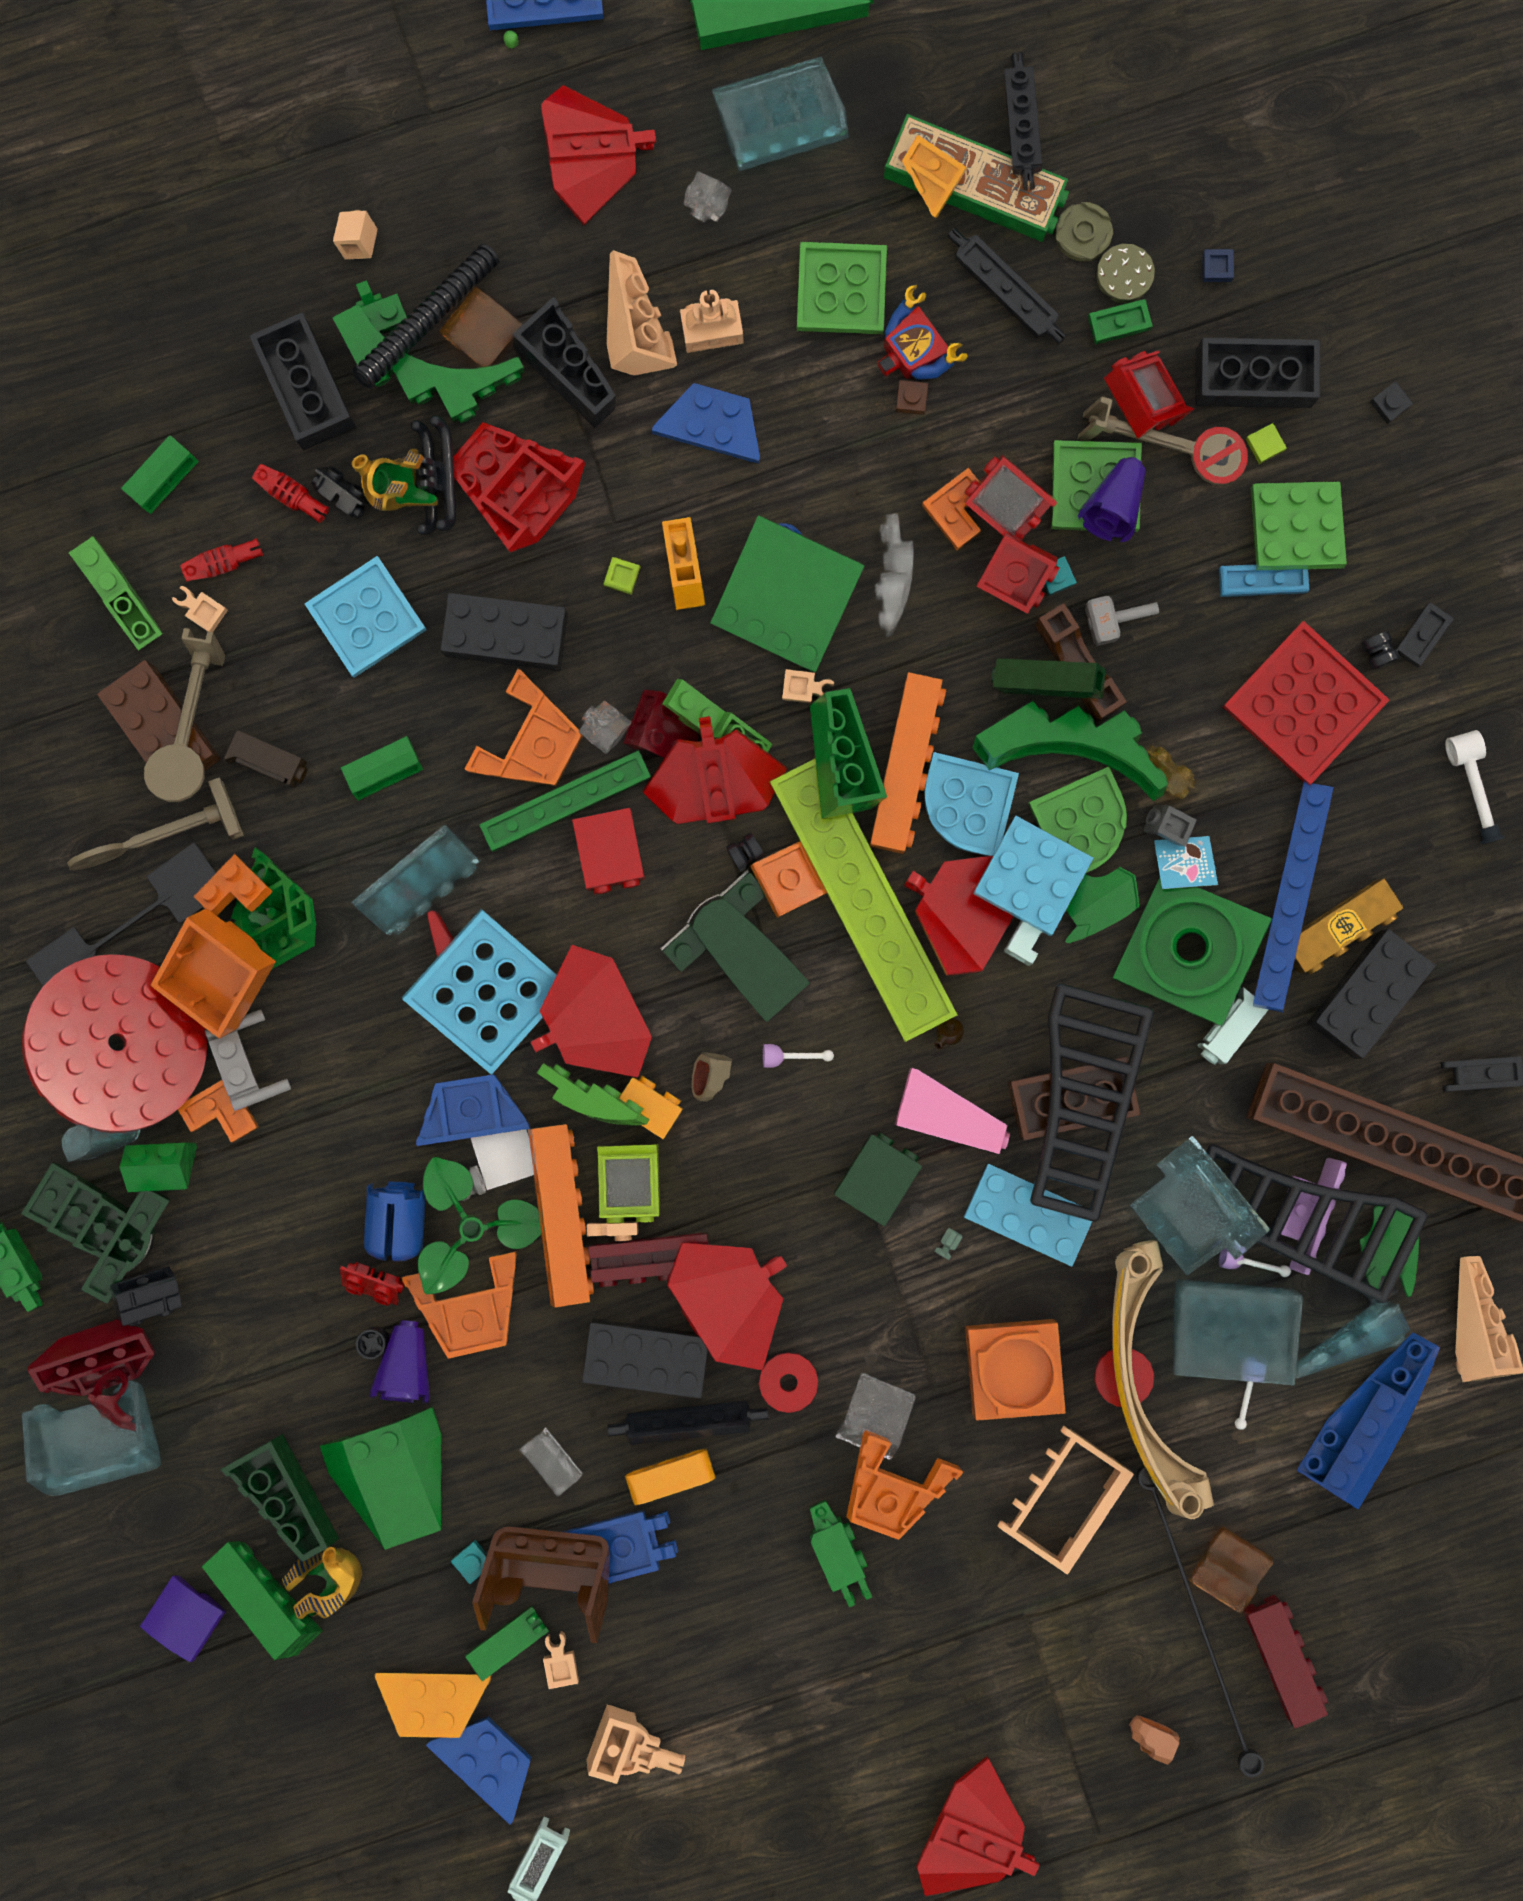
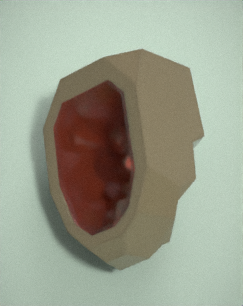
M702 1052L694 1063L692 1073V1093L697 1100L707 1102L712 1100L714 1095L722 1090L725 1080L730 1077L732 1059L725 1055Z

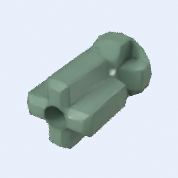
M948 1228L941 1239L943 1247H936L934 1252L950 1260L952 1256L949 1254V1250H956L963 1236Z

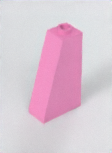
M910 1068L895 1125L1000 1154L1001 1148L1006 1149L1010 1137V1132L1006 1131V1124L921 1071Z

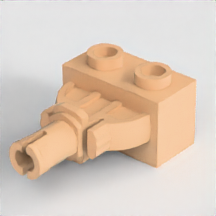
M706 290L701 293L700 304H690L685 309L680 310L687 353L743 344V330L737 300H719V295L716 291L710 290V295H707Z
M607 1704L586 1762L589 1776L617 1784L620 1775H630L638 1771L649 1774L650 1769L655 1767L680 1774L682 1771L680 1766H684L685 1755L660 1748V1738L649 1735L646 1728L637 1722L635 1713Z

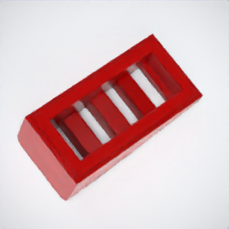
M432 910L427 915L438 957L453 941V937L439 912Z

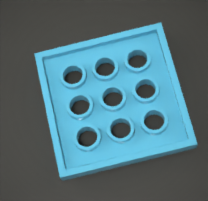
M480 909L402 996V1000L492 1075L543 1018L539 1010L557 974L485 911ZM482 943H488L492 946L491 955L485 959L479 958L476 955V949ZM509 962L514 965L513 974L506 978L499 976V966ZM463 965L470 966L473 971L472 976L465 981H461L456 977L457 969ZM531 981L535 983L536 990L531 996H523L520 993V987L524 982ZM486 984L492 985L495 990L494 995L487 1000L481 999L478 996L480 987ZM441 988L451 989L453 992L451 1000L446 1003L439 1002L436 999L438 990ZM507 1003L516 1006V1013L511 1018H504L500 1014L502 1006ZM463 1007H471L474 1009L475 1015L472 1020L464 1022L458 1017L459 1011ZM488 1025L494 1026L497 1030L496 1036L491 1040L482 1039L480 1035L481 1030Z

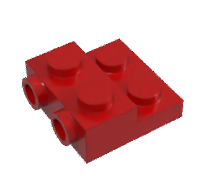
M1005 533L979 579L977 587L1028 614L1032 606L1037 608L1045 595V592L1041 590L1046 581L1052 583L1060 568L1056 566L1058 558L1033 544L1029 546Z

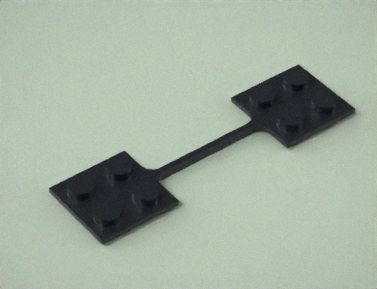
M194 842L147 875V878L158 893L156 902L94 945H88L78 930L73 927L30 957L26 962L44 986L54 975L67 966L96 956L97 950L158 906H167L179 924H181L187 917L203 908L193 896L216 872Z

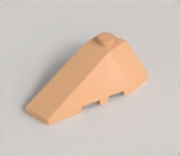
M614 250L610 253L606 343L611 369L634 376L674 368L677 366L672 338L669 331H663L658 320L661 316L658 307L652 306L646 294L649 291V287L636 258Z
M1480 1256L1460 1258L1455 1353L1457 1357L1456 1367L1461 1375L1462 1382L1523 1373L1516 1340L1513 1334L1507 1335L1501 1321L1506 1316L1503 1309H1498L1493 1302L1494 1288Z

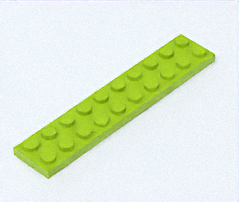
M813 759L770 781L779 802L810 858L904 1042L957 1016L949 997L853 813L822 819L816 760Z

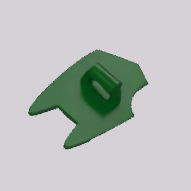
M1122 867L1101 877H1092L1085 874L1066 909L1077 926L1066 938L1065 942L1072 943L1104 930L1139 908L1136 876Z
M1375 1206L1373 1208L1372 1228L1367 1236L1360 1239L1361 1252H1363L1384 1207ZM1398 1211L1395 1212L1366 1272L1369 1285L1379 1289L1382 1276L1386 1277L1413 1218ZM1419 1237L1399 1277L1407 1297H1411L1416 1281Z

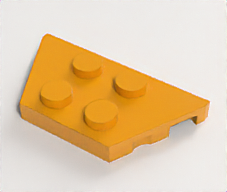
M375 1673V1679L399 1737L460 1738L492 1677L490 1675L484 1681H481L477 1674Z

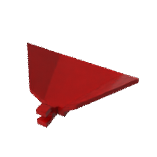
M562 85L541 104L554 192L579 221L585 225L635 176L636 148L640 150H653L656 136L655 130L633 132L632 124L629 123L627 117Z
M708 716L699 718L702 741L694 742L678 739L643 789V793L676 824L701 820L713 823L736 819L735 815L765 810L775 793L770 781L784 775L787 768L737 729L721 738L714 739L711 717Z
M993 856L945 861L931 884L913 871L904 885L923 896L915 913L946 976L983 971L1014 917L973 894Z
M571 945L539 1010L550 1032L531 1041L535 1052L556 1043L566 1064L639 1077L652 1036L613 958Z
M681 1243L667 1286L682 1308V1313L692 1329L701 1338L714 1361L763 1371L784 1299L772 1286L768 1278L787 1267L782 1256H775L760 1267L752 1248Z
M985 1757L954 1783L916 1867L925 1896L1000 1882L1007 1874L1011 1876L1014 1868L1033 1876L1038 1871L1040 1864L1035 1861V1857L1022 1852L1024 1849L1022 1840L1025 1826L988 1757Z

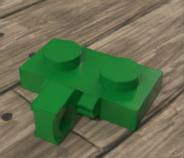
M367 280L356 284L362 299L356 302V305L359 304L371 324L381 334L395 329L404 318H407L398 294L382 299L380 293L373 295Z

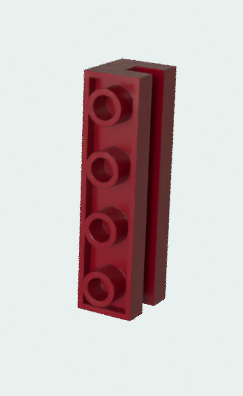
M708 1232L592 1244L588 1247L592 1265V1283L599 1282L600 1287L617 1285V1280L629 1279V1284L647 1282L646 1277L658 1276L659 1281L668 1280L680 1244L709 1245Z
M1275 1595L1264 1599L1265 1604L1258 1607L1250 1604L1243 1607L1242 1611L1287 1720L1296 1729L1327 1716L1328 1713L1324 1705L1328 1703L1322 1687H1316L1313 1676L1317 1674L1310 1658L1305 1659L1301 1648L1305 1647L1299 1631L1297 1629L1293 1631L1289 1620L1293 1619V1615L1286 1601L1281 1602Z

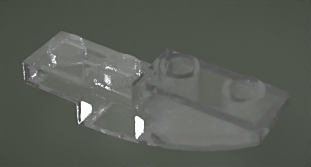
M898 513L886 514L885 524H880L882 542L887 541L888 552L883 553L885 570H890V572L881 573L880 582L875 583L876 599L882 600L883 611H878L880 629L885 628L886 637L893 635L900 622L910 592L913 575V541L901 542Z

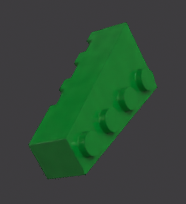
M851 689L825 692L810 705L822 819L870 810L887 798Z
M240 1541L227 1542L202 1566L203 1570L274 1661L297 1656L323 1630L308 1614L303 1619L297 1618L293 1608L297 1602L253 1556L252 1549L246 1543Z

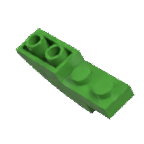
M94 536L69 552L138 651L163 634L129 581Z
M682 679L675 681L663 702L665 707L679 716L678 720L700 735L699 718L710 716L714 739L721 738L737 729L767 753L772 746L771 742L734 714L722 710Z
M543 1063L537 1074L558 1087V1090L552 1097L554 1100L590 1118L618 1125H647L650 1120L641 1114L644 1108L630 1099L625 1103L619 1099L621 1093L608 1084L602 1088L594 1083L591 1087L580 1079L574 1082L568 1078L571 1073L558 1064L552 1068Z

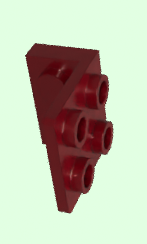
M644 690L623 744L632 748L647 750L665 758L678 739L696 742L699 734L678 720L679 716L663 705L667 694L661 691Z

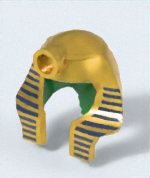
M410 449L407 456L395 460L379 458L370 461L366 455L362 454L355 457L352 461V467L361 475L364 496L374 508L381 511H391L405 506H435L438 504L435 495H431V493L415 486L416 469L420 467L424 460V457L418 453V450Z
M328 1547L324 1552L318 1553L304 1562L298 1559L293 1564L288 1574L282 1578L287 1591H291L307 1575H318L326 1580V1587L319 1596L309 1593L293 1606L297 1618L303 1619L309 1614L310 1616L319 1615L324 1619L335 1613L349 1601L357 1591L362 1578L361 1564L355 1555L343 1548Z

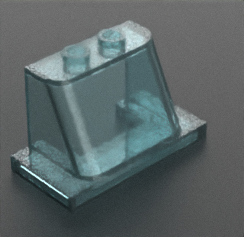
M1193 1136L1156 1164L1165 1174V1177L1130 1204V1207L1144 1222L1147 1229L1153 1233L1166 1252L1171 1255L1187 1276L1225 1248L1235 1260L1238 1259L1270 1230Z

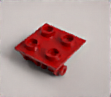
M358 1262L355 1264L349 1263L347 1268L340 1267L342 1286L346 1287L345 1290L357 1296H362V1293L372 1296L373 1300L381 1305L389 1306L391 1303L398 1306V1293L401 1294L405 1286L400 1281V1277L386 1273L382 1281L384 1272L380 1271L376 1279L374 1278L375 1268L371 1269L368 1276L370 1267Z

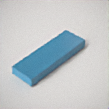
M1256 565L1220 566V597L1308 593V569L1256 570Z

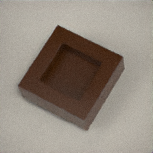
M899 380L896 412L925 415L928 383Z

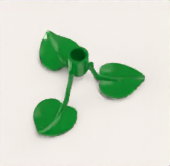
M433 1157L429 1161L423 1177L425 1198L433 1208L440 1211L446 1210L454 1204L462 1218L458 1224L461 1238L451 1248L443 1241L430 1243L423 1248L418 1258V1271L424 1293H440L458 1284L467 1273L469 1260L464 1253L456 1251L457 1248L466 1241H477L482 1237L483 1232L491 1227L498 1226L497 1237L508 1248L521 1249L532 1244L541 1235L538 1209L523 1200H508L498 1207L497 1215L499 1220L482 1224L478 1217L466 1215L458 1202L466 1199L472 1191L473 1180L470 1172L457 1162Z

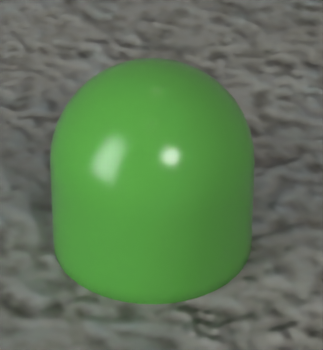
M512 30L505 32L503 39L506 47L515 48L519 42L517 34Z

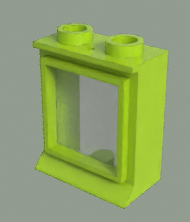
M658 1144L598 1146L599 1218H606L607 1223H624V1217H636V1222H654V1216L660 1215Z

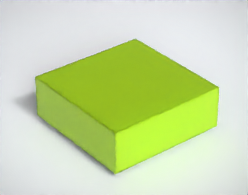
M1273 423L1247 436L1245 439L1259 464L1287 449Z
M612 557L604 586L632 595L641 568L640 565Z

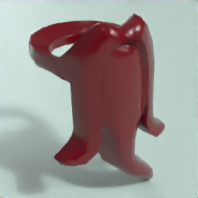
M121 1370L107 1372L96 1382L93 1392L89 1393L87 1398L100 1413L102 1419L107 1418L112 1424L126 1430L140 1431L141 1428L131 1422L134 1417L126 1414L117 1404L129 1385L127 1375ZM113 1379L122 1380V1386L116 1394L112 1396L102 1395L103 1388L109 1381Z

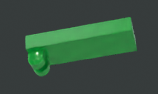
M531 1605L465 1654V1657L481 1681H484L548 1633L549 1629Z

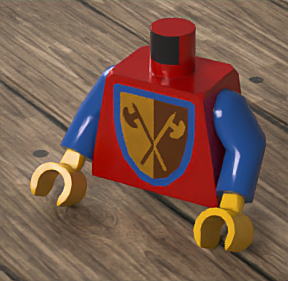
M917 285L907 288L905 292L906 300H902L893 312L884 332V349L888 355L880 359L877 365L886 377L899 369L906 379L912 377L916 379H936L954 365V361L963 362L967 359L966 353H962L958 357L956 356V350L963 344L953 343L948 347L921 308L918 306L914 309V304L921 303L926 298L924 292L919 295L917 300L914 299L913 291L917 288Z

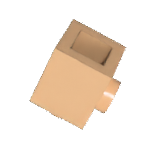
M367 211L340 212L333 242L344 259L371 258L378 229Z

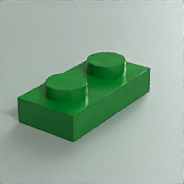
M1145 299L1092 312L1088 315L1095 345L1150 331L1153 327Z

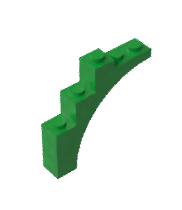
M359 304L332 317L357 365H359L362 359H365L368 353L371 354V350L377 348V344L383 342L385 338L371 324ZM405 353V356L399 359V362L393 365V368L387 371V374L381 377V380L375 383V386L379 387L391 380L390 376L396 374L411 405L416 402L418 405H422L433 398V393L438 392L453 423L458 420L460 423H464L475 417V411L479 410L475 398L485 399L496 392V387L504 383L506 386H510L518 382L522 378L521 374L525 373L519 357L488 367L453 369L429 364Z
M1034 701L976 735L973 750L989 771L1008 761L1029 755L1057 753L1077 755L1098 761L1119 771L1137 784L1153 802L1163 796L1169 784L1164 772L1160 768H1156L1150 761L1145 748L1141 745L1138 746L1137 743L1142 734L1140 725L1133 717H1129L1125 710L1096 728L1091 715L1086 712L1084 713L1079 706L1050 723L1046 711L1038 708Z

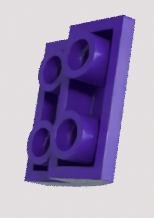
M172 1576L140 1627L173 1653L189 1662H194L226 1610L206 1593H198L180 1576Z

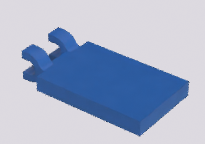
M643 1509L562 1531L600 1536L607 1541L610 1551L609 1583L658 1571L660 1560L676 1557V1553L679 1551L676 1540L658 1545L655 1530L668 1528V1524L671 1523L668 1511L646 1518Z

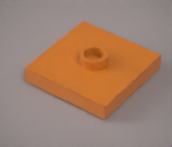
M801 841L750 866L777 918L827 894Z

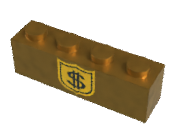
M1378 879L1302 928L1294 961V968L1298 973L1308 972L1312 974L1324 966L1322 961L1331 955L1333 958L1341 956L1349 950L1348 944L1354 940L1361 942L1373 934L1371 929L1380 923L1382 926H1386L1398 918L1396 913L1402 910L1403 906L1386 880Z

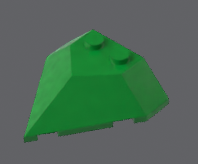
M255 847L251 857L255 859L251 870L272 890V893L253 912L249 911L237 899L231 919L235 920L234 924L253 938L264 953L276 961L272 968L274 969L315 946L316 920L313 899L261 850Z

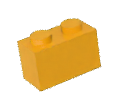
M641 1076L639 1080L632 1077L619 1099L625 1103L630 1099L644 1108L641 1114L650 1120L647 1125L642 1126L664 1139L683 1110L682 1107L678 1106L681 1100L667 1091L664 1096L654 1090L656 1084L644 1076Z

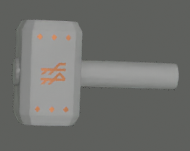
M1109 596L1089 600L1086 603L1085 612L1093 643L1096 646L1116 642L1120 637L1118 623L1159 614L1157 602L1115 612L1113 601Z

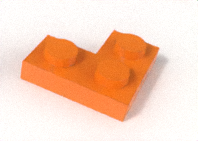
M969 468L922 503V507L957 551L981 532L980 528L965 511V508L968 506L964 502V499L967 497L964 491L973 480L979 482Z
M234 854L193 897L205 909L207 908L218 916L235 897L249 911L253 912L272 893V890Z
M223 1080L188 1099L178 1109L190 1132H195L211 1121L218 1119L231 1143L259 1128L248 1107L234 1111Z

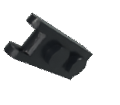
M1522 1056L1440 1062L1441 1068L1448 1069L1453 1067L1454 1085H1443V1092L1523 1086Z

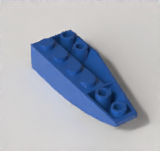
M1413 1332L1327 1419L1297 1471L1359 1509L1402 1436L1429 1378L1440 1347Z

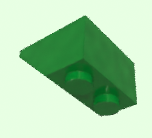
M196 1143L125 1146L120 1170L127 1192L187 1189L197 1149Z

